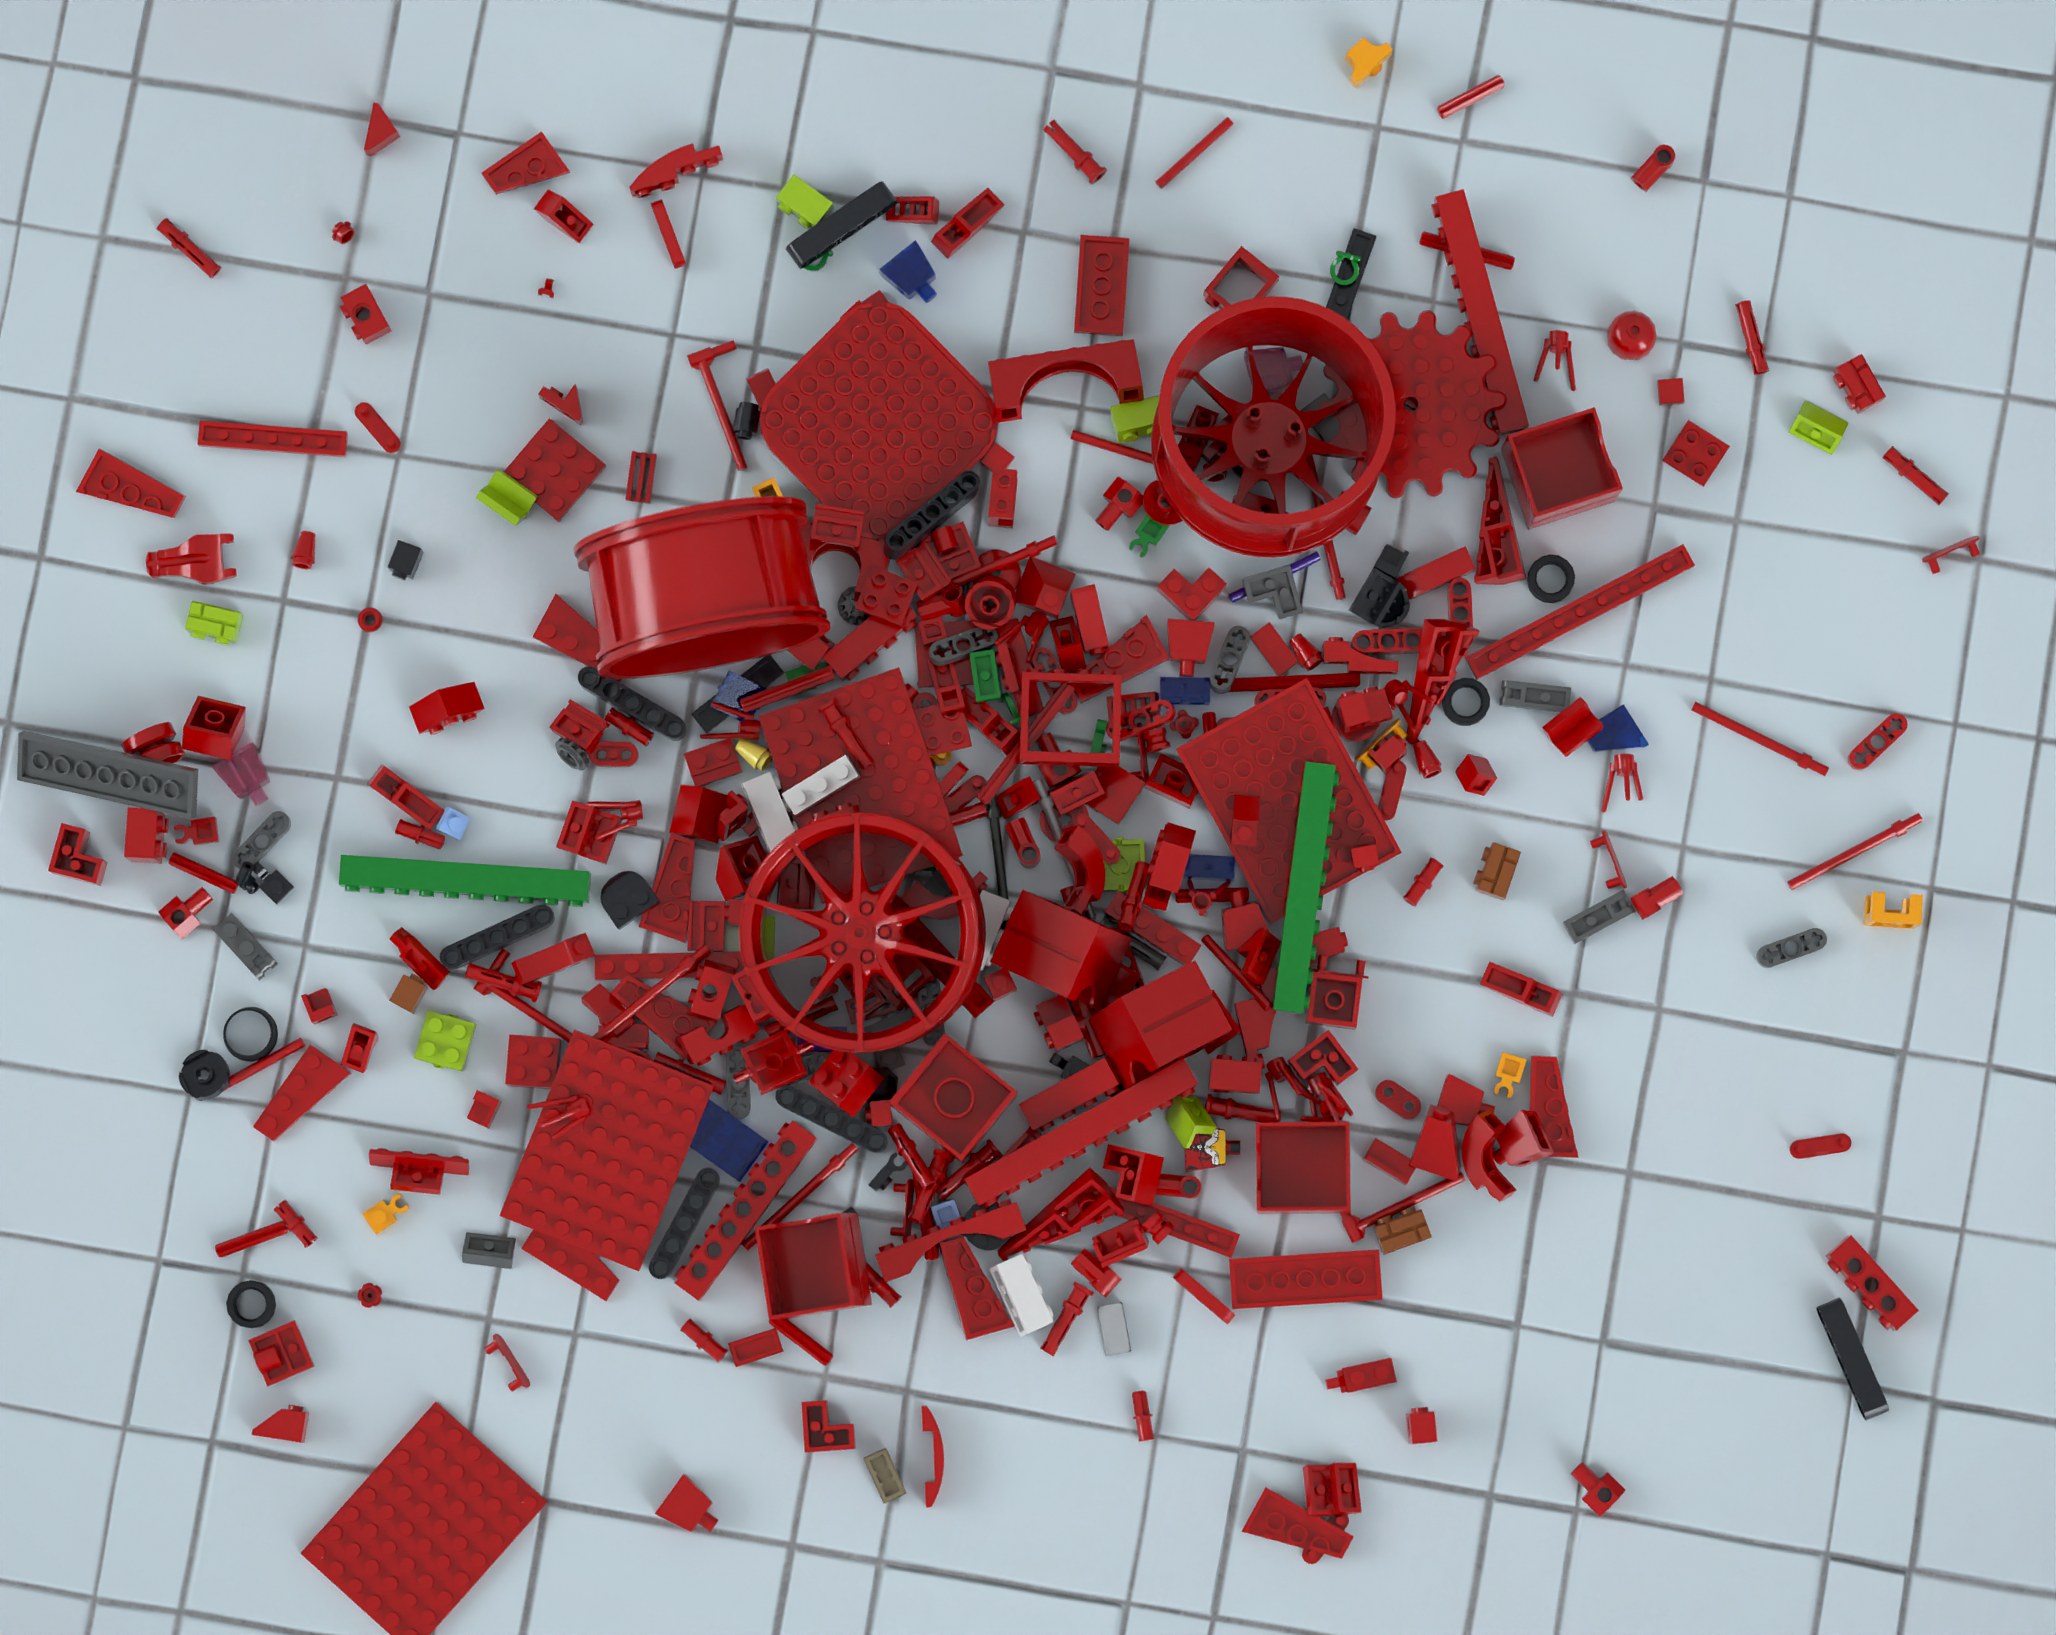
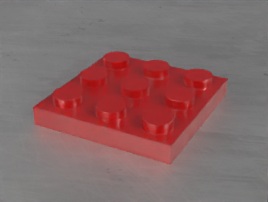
M549 418L505 469L504 473L536 494L538 498L535 503L559 522L605 469L606 464Z

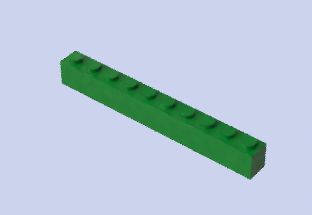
M1307 761L1304 765L1272 1010L1303 1014L1304 1009L1309 1008L1310 994H1306L1307 984H1312L1313 970L1309 969L1310 959L1315 960L1317 945L1312 943L1313 935H1318L1320 920H1316V912L1322 909L1323 895H1319L1320 885H1325L1326 871L1322 870L1323 860L1328 861L1330 846L1325 844L1326 837L1331 836L1333 821H1329L1330 811L1335 810L1336 797L1332 796L1333 786L1338 787L1340 772L1335 771L1336 765Z
M341 855L339 885L345 887L347 892H360V888L370 889L369 893L384 894L385 890H394L395 895L408 896L409 891L419 892V896L434 897V893H442L444 898L459 899V895H469L470 900H484V896L494 897L493 901L508 902L509 898H517L518 903L533 904V900H543L545 905H558V901L568 902V906L583 907V903H589L590 871Z

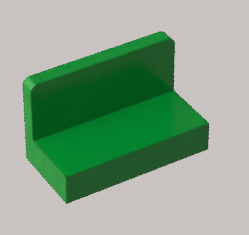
M994 649L969 653L977 703L997 700L998 703L1004 702L999 666Z

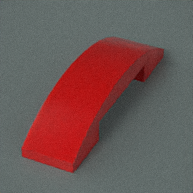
M942 616L918 622L941 714L965 708L954 663L936 666L929 659L931 645L936 641L947 638ZM937 649L935 655H939L941 658H944L945 652H941L940 649Z
M922 1406L923 1432L933 1431L935 1482H925L926 1508H929L935 1502L941 1487L944 1472V1448L941 1433L933 1414L927 1406Z

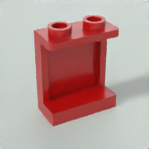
M993 468L988 526L1013 529L1018 482L1017 470Z

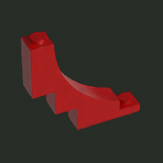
M1336 927L1320 931L1318 935H1313L1312 944L1317 945L1315 960L1310 959L1309 969L1318 964L1319 955H1326L1328 959L1345 952L1344 947L1348 946L1345 932H1340V928ZM1278 967L1270 969L1264 984L1260 985L1261 991L1272 1003ZM1255 998L1234 1003L1246 1057L1257 1058V1062L1262 1063V1069H1264L1263 1055L1257 1054V1050L1269 1047L1270 1033L1276 1010H1272V1007L1265 1010Z

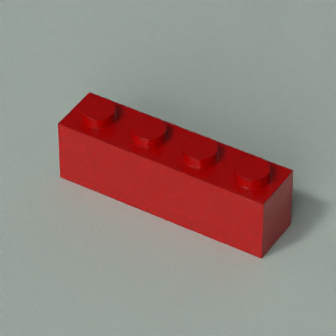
M909 606L902 626L871 615L822 656L823 660L828 666H831L833 672L842 682L846 679L851 681L860 673L859 668L865 663L870 665L879 657L877 653L881 649L892 647L898 641L896 637L900 633L911 631L917 625L915 621L918 619V616Z
M1118 891L1104 911V915H1108L1110 919L1118 923L1122 914V901L1126 899V896ZM1142 906L1141 911L1136 916L1134 929L1130 931L1183 966L1192 962L1202 946Z
M1107 1056L1020 1103L1019 1106L1032 1130L1040 1128L1043 1132L1055 1125L1053 1120L1061 1116L1065 1120L1076 1114L1075 1108L1083 1104L1084 1108H1087L1098 1102L1096 1097L1102 1093L1106 1097L1119 1090L1117 1085L1121 1084V1081Z

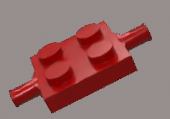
M785 1029L741 1049L740 1052L745 1061L746 1069L733 1074V1078L736 1084L750 1078L757 1085L762 1096L807 1075V1071L801 1061V1055L814 1050L813 1044L807 1041L796 1046Z

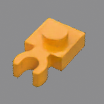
M1502 1052L1495 1073V1077L1501 1078V1081L1494 1087L1493 1093L1495 1095L1498 1094L1500 1087H1505L1508 1090L1506 1098H1511L1513 1095L1511 1084L1512 1082L1519 1084L1527 1059Z
M401 1194L393 1196L389 1205L382 1200L362 1213L376 1235L397 1222L394 1214L405 1213L409 1210V1205H405L403 1208L397 1207V1200L403 1197Z

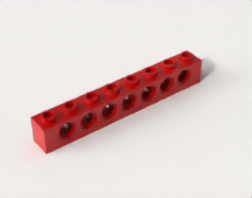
M793 1120L790 1124L785 1122L777 1133L780 1138L774 1145L771 1142L763 1152L765 1159L760 1165L756 1163L748 1173L751 1178L747 1184L741 1183L733 1194L736 1199L731 1206L727 1203L718 1215L721 1217L720 1221L716 1226L711 1224L703 1235L707 1239L702 1246L697 1244L691 1251L689 1257L692 1259L688 1265L682 1264L675 1273L674 1277L677 1278L675 1284L698 1301H701L738 1250L741 1243L746 1239L817 1141L814 1135ZM790 1141L795 1144V1152L792 1155H784L782 1153L781 1147L785 1142ZM771 1162H778L781 1166L779 1174L775 1176L767 1173V1166ZM757 1182H762L766 1186V1191L761 1196H755L752 1192V1187ZM747 1202L751 1206V1212L747 1216H740L737 1212L739 1204ZM726 1223H734L736 1226V1233L731 1237L723 1234L722 1229ZM712 1243H718L722 1248L721 1254L717 1257H711L708 1254V1247ZM698 1263H703L707 1268L705 1276L697 1278L693 1274V1268Z

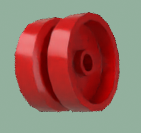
M163 722L146 728L130 736L121 744L124 753L169 763H176L186 755L181 743L172 741L176 736V732L171 722Z

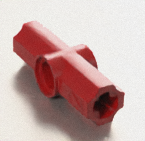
M1070 999L1075 1019L1083 1034L1091 1059L1105 1055L1106 1053L1088 1021L1099 1010L1077 999L1075 1001Z

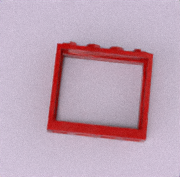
M1029 668L1027 672H1022L1019 764L1119 767L1122 675H1116V671L1110 670L1101 671V674H1091L1090 670H1077L1075 674L1066 673L1065 669H1052L1051 673H1042L1041 669ZM1029 682L1113 684L1112 753L1028 751Z

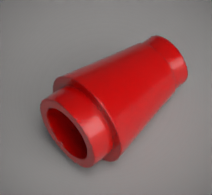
M309 531L301 532L291 555L294 567L311 569L312 564L315 563L316 534Z
M1301 633L1289 641L1302 668L1311 671L1323 662L1322 653L1303 637Z
M1426 740L1419 741L1412 746L1418 772L1424 779L1434 777L1442 772L1440 767L1442 764Z

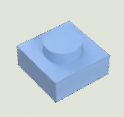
M446 806L436 829L460 840L470 817Z
M955 1198L931 1206L937 1226L940 1225L941 1230L950 1227L949 1221L961 1217Z

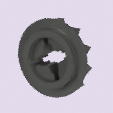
M853 586L841 593L838 600V611L846 622L852 625H860L871 615L859 610L853 611L851 614L853 604L849 599L854 600L856 586Z
M560 738L555 743L558 755L568 766L578 770H585L588 767L589 759L587 754L575 742H572L569 738Z

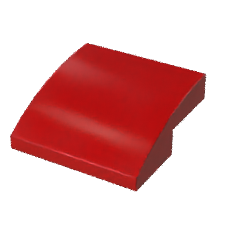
M1120 766L1097 767L1095 774L1105 794L1085 803V805L1119 825L1146 782Z
M572 801L556 847L607 865L618 832L596 840L595 836L621 825L622 817Z
M1332 1463L1330 1465H1306L1303 1467L1308 1516H1338L1362 1512L1356 1463Z

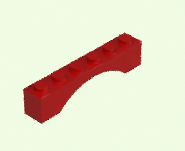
M1008 1199L997 1203L998 1209L988 1212L987 1208L973 1212L974 1218L966 1221L963 1216L949 1221L950 1227L942 1230L940 1225L927 1229L926 1236L917 1238V1235L914 1234L903 1238L904 1244L894 1247L892 1242L879 1247L880 1253L875 1254L885 1283L910 1274L915 1264L925 1252L949 1237L960 1234L980 1233L1004 1239L1026 1231L1027 1227L1018 1203H1011V1200Z

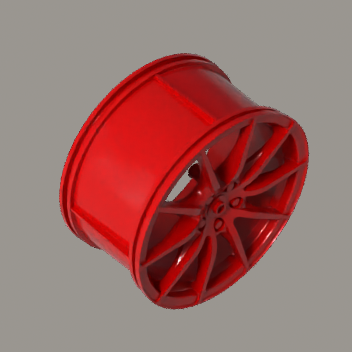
M1258 297L1231 304L1211 314L1194 327L1179 344L1169 361L1161 384L1159 403L1151 433V452L1155 474L1168 503L1176 514L1201 537L1221 548L1242 555L1273 558L1291 556L1312 550L1332 540L1351 525L1365 508L1376 487L1381 468L1391 447L1396 422L1394 390L1386 366L1372 343L1355 325L1331 309L1317 303L1291 297ZM1253 346H1282L1307 353V357L1297 376L1278 400L1270 399L1256 367ZM1245 348L1252 384V400L1249 403H1240L1226 397L1208 383L1199 372L1217 358L1232 351ZM1315 357L1334 370L1344 380L1353 394L1321 410L1302 412L1295 406L1297 391L1312 358ZM1192 379L1233 419L1231 424L1198 428L1172 425L1178 401ZM1358 402L1366 429V451H1352L1329 444L1311 436L1308 433V429L1349 405ZM1174 435L1221 441L1227 445V451L1212 466L1195 475L1183 458ZM1309 455L1360 460L1364 461L1359 479L1348 490L1334 499L1315 479L1306 459ZM1236 466H1241L1243 473L1234 504L1223 499L1202 483L1219 473ZM1292 473L1322 499L1325 504L1306 511L1286 513V475ZM1266 481L1274 496L1277 514L1253 511L1240 506L1257 482Z
M766 496L697 504L629 520L595 532L575 544L574 555L577 558L578 568L589 572L600 648L596 655L598 674L606 678L635 679L701 671L779 653L813 641L826 634L831 626L829 620H827L826 610L821 608L801 534V530L808 524L806 503L801 499L793 497Z
M844 813L829 816L799 828L782 840L766 856L756 870L743 900L740 914L739 941L743 965L754 992L770 1014L785 1028L797 1036L824 1048L843 1052H874L900 1047L927 1036L943 1025L961 1007L970 994L982 966L986 944V922L983 904L970 873L956 854L941 840L915 825L892 817L872 813ZM854 832V863L851 888L848 894H843L812 865L803 852L813 844L828 837ZM861 832L890 836L914 847L893 878L876 892L869 889L863 872ZM921 852L941 872L954 897L929 905L894 910L892 903L906 871L918 853ZM797 857H799L821 889L826 901V906L821 911L797 910L769 902L782 874ZM956 902L961 930L957 959L922 948L905 937L904 928L915 919ZM767 908L785 913L818 929L819 936L785 955L768 961L764 938ZM903 954L932 958L955 965L944 989L924 1011L918 1007L909 994L893 962L894 955ZM823 956L827 961L823 976L799 1012L778 987L770 966L800 957ZM846 971L852 975L857 1010V1033L833 1030L805 1017L817 998ZM878 973L895 986L917 1016L894 1028L864 1033L865 994L870 977Z

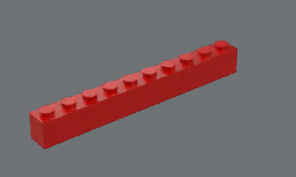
M1461 189L1436 196L1434 199L1435 204H1431L1434 218H1439L1441 227L1438 228L1440 241H1445L1448 251H1445L1444 255L1447 265H1452L1454 274L1451 275L1453 288L1459 290L1461 297L1457 299L1458 307L1461 313L1465 312L1467 322H1464V325L1468 326L1472 332L1474 344L1470 346L1472 357L1491 354L1496 358L1497 366L1485 377V385L1489 390L1503 392L1507 398L1505 407L1492 410L1493 416L1490 417L1492 429L1497 430L1499 436L1527 429L1529 427L1528 419L1465 191Z
M1182 1058L965 1178L964 1182L978 1207L984 1204L985 1208L999 1201L997 1196L1005 1192L1009 1196L1020 1190L1019 1184L1028 1180L1030 1184L1043 1177L1042 1171L1050 1168L1052 1172L1064 1165V1159L1070 1156L1076 1159L1085 1154V1148L1089 1145L1094 1144L1097 1147L1108 1141L1107 1135L1116 1132L1117 1135L1123 1133L1130 1128L1128 1124L1137 1119L1140 1123L1152 1116L1150 1113L1152 1110L1158 1107L1161 1111L1174 1104L1172 1099L1179 1095L1184 1099L1196 1092L1194 1087L1198 1085V1082L1187 1062Z

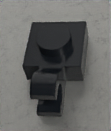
M259 862L254 865L253 872L264 881L259 888L276 905L295 888L277 869L270 874Z
M1056 1053L1049 1060L1051 1064L1063 1070L1060 1076L1062 1079H1066L1090 1066L1075 1056H1072L1070 1061H1067Z
M896 1152L890 1156L888 1163L868 1184L874 1191L877 1192L879 1189L884 1191L893 1180L890 1178L892 1173L903 1171L907 1167L906 1161L901 1166L894 1164V1159L898 1156Z

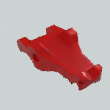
M196 534L178 547L148 552L146 555L147 573L152 578L181 576L202 585L214 584L219 581L237 577L236 568L224 569L222 544L234 543V535Z

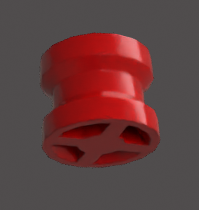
M1165 727L1142 734L1143 739L1147 742V753H1155L1171 747L1170 742L1166 740L1165 735L1167 731Z

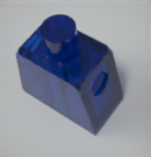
M916 240L879 269L882 278L909 300L919 294L925 303H928L937 295L930 285L936 279V274Z

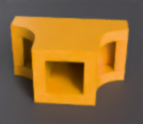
M1363 37L1345 56V60L1353 69L1350 82L1357 88L1370 75L1375 77L1383 69L1382 64L1391 56L1393 49L1387 43L1378 46L1373 45Z

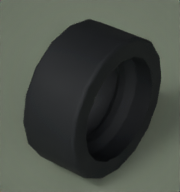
M1549 554L1540 557L1533 563L1527 576L1529 591L1536 599L1546 603H1555L1563 600L1569 595L1575 583V573L1572 565L1559 555ZM1549 564L1560 567L1566 577L1563 588L1555 593H1547L1541 590L1536 580L1538 571L1543 566Z
M1461 678L1451 683L1442 699V707L1445 715L1451 722L1460 726H1471L1485 717L1490 707V696L1487 688L1480 681L1473 678ZM1471 688L1479 694L1481 700L1480 708L1474 715L1462 716L1453 709L1452 697L1458 689Z
M252 1280L241 1282L234 1286L228 1294L226 1302L227 1313L232 1321L239 1326L246 1328L261 1327L268 1323L274 1315L276 1308L275 1296L264 1283ZM246 1290H257L265 1298V1311L256 1319H246L237 1310V1299Z

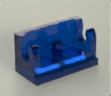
M1160 677V700H1166L1172 705H1209L1210 677Z
M1189 854L1184 871V879L1233 882L1235 877V857Z

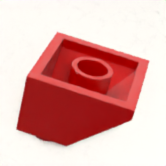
M1029 557L1015 592L1016 604L1058 619L1076 573L1040 559Z
M757 835L720 847L715 879L725 902L746 894L756 870L766 858V853Z

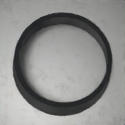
M246 1007L234 1012L227 1019L223 1030V1039L226 1048L234 1057L243 1061H258L269 1055L274 1049L278 1039V1029L269 1013L260 1008ZM242 1011H255L261 1014L270 1026L271 1035L267 1046L261 1052L254 1055H241L235 1052L229 1046L226 1039V1028L229 1021Z

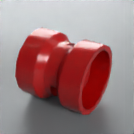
M1159 1210L1141 1226L1145 1232L1153 1235L1152 1240L1157 1245L1176 1228L1171 1222H1166L1163 1219V1214Z

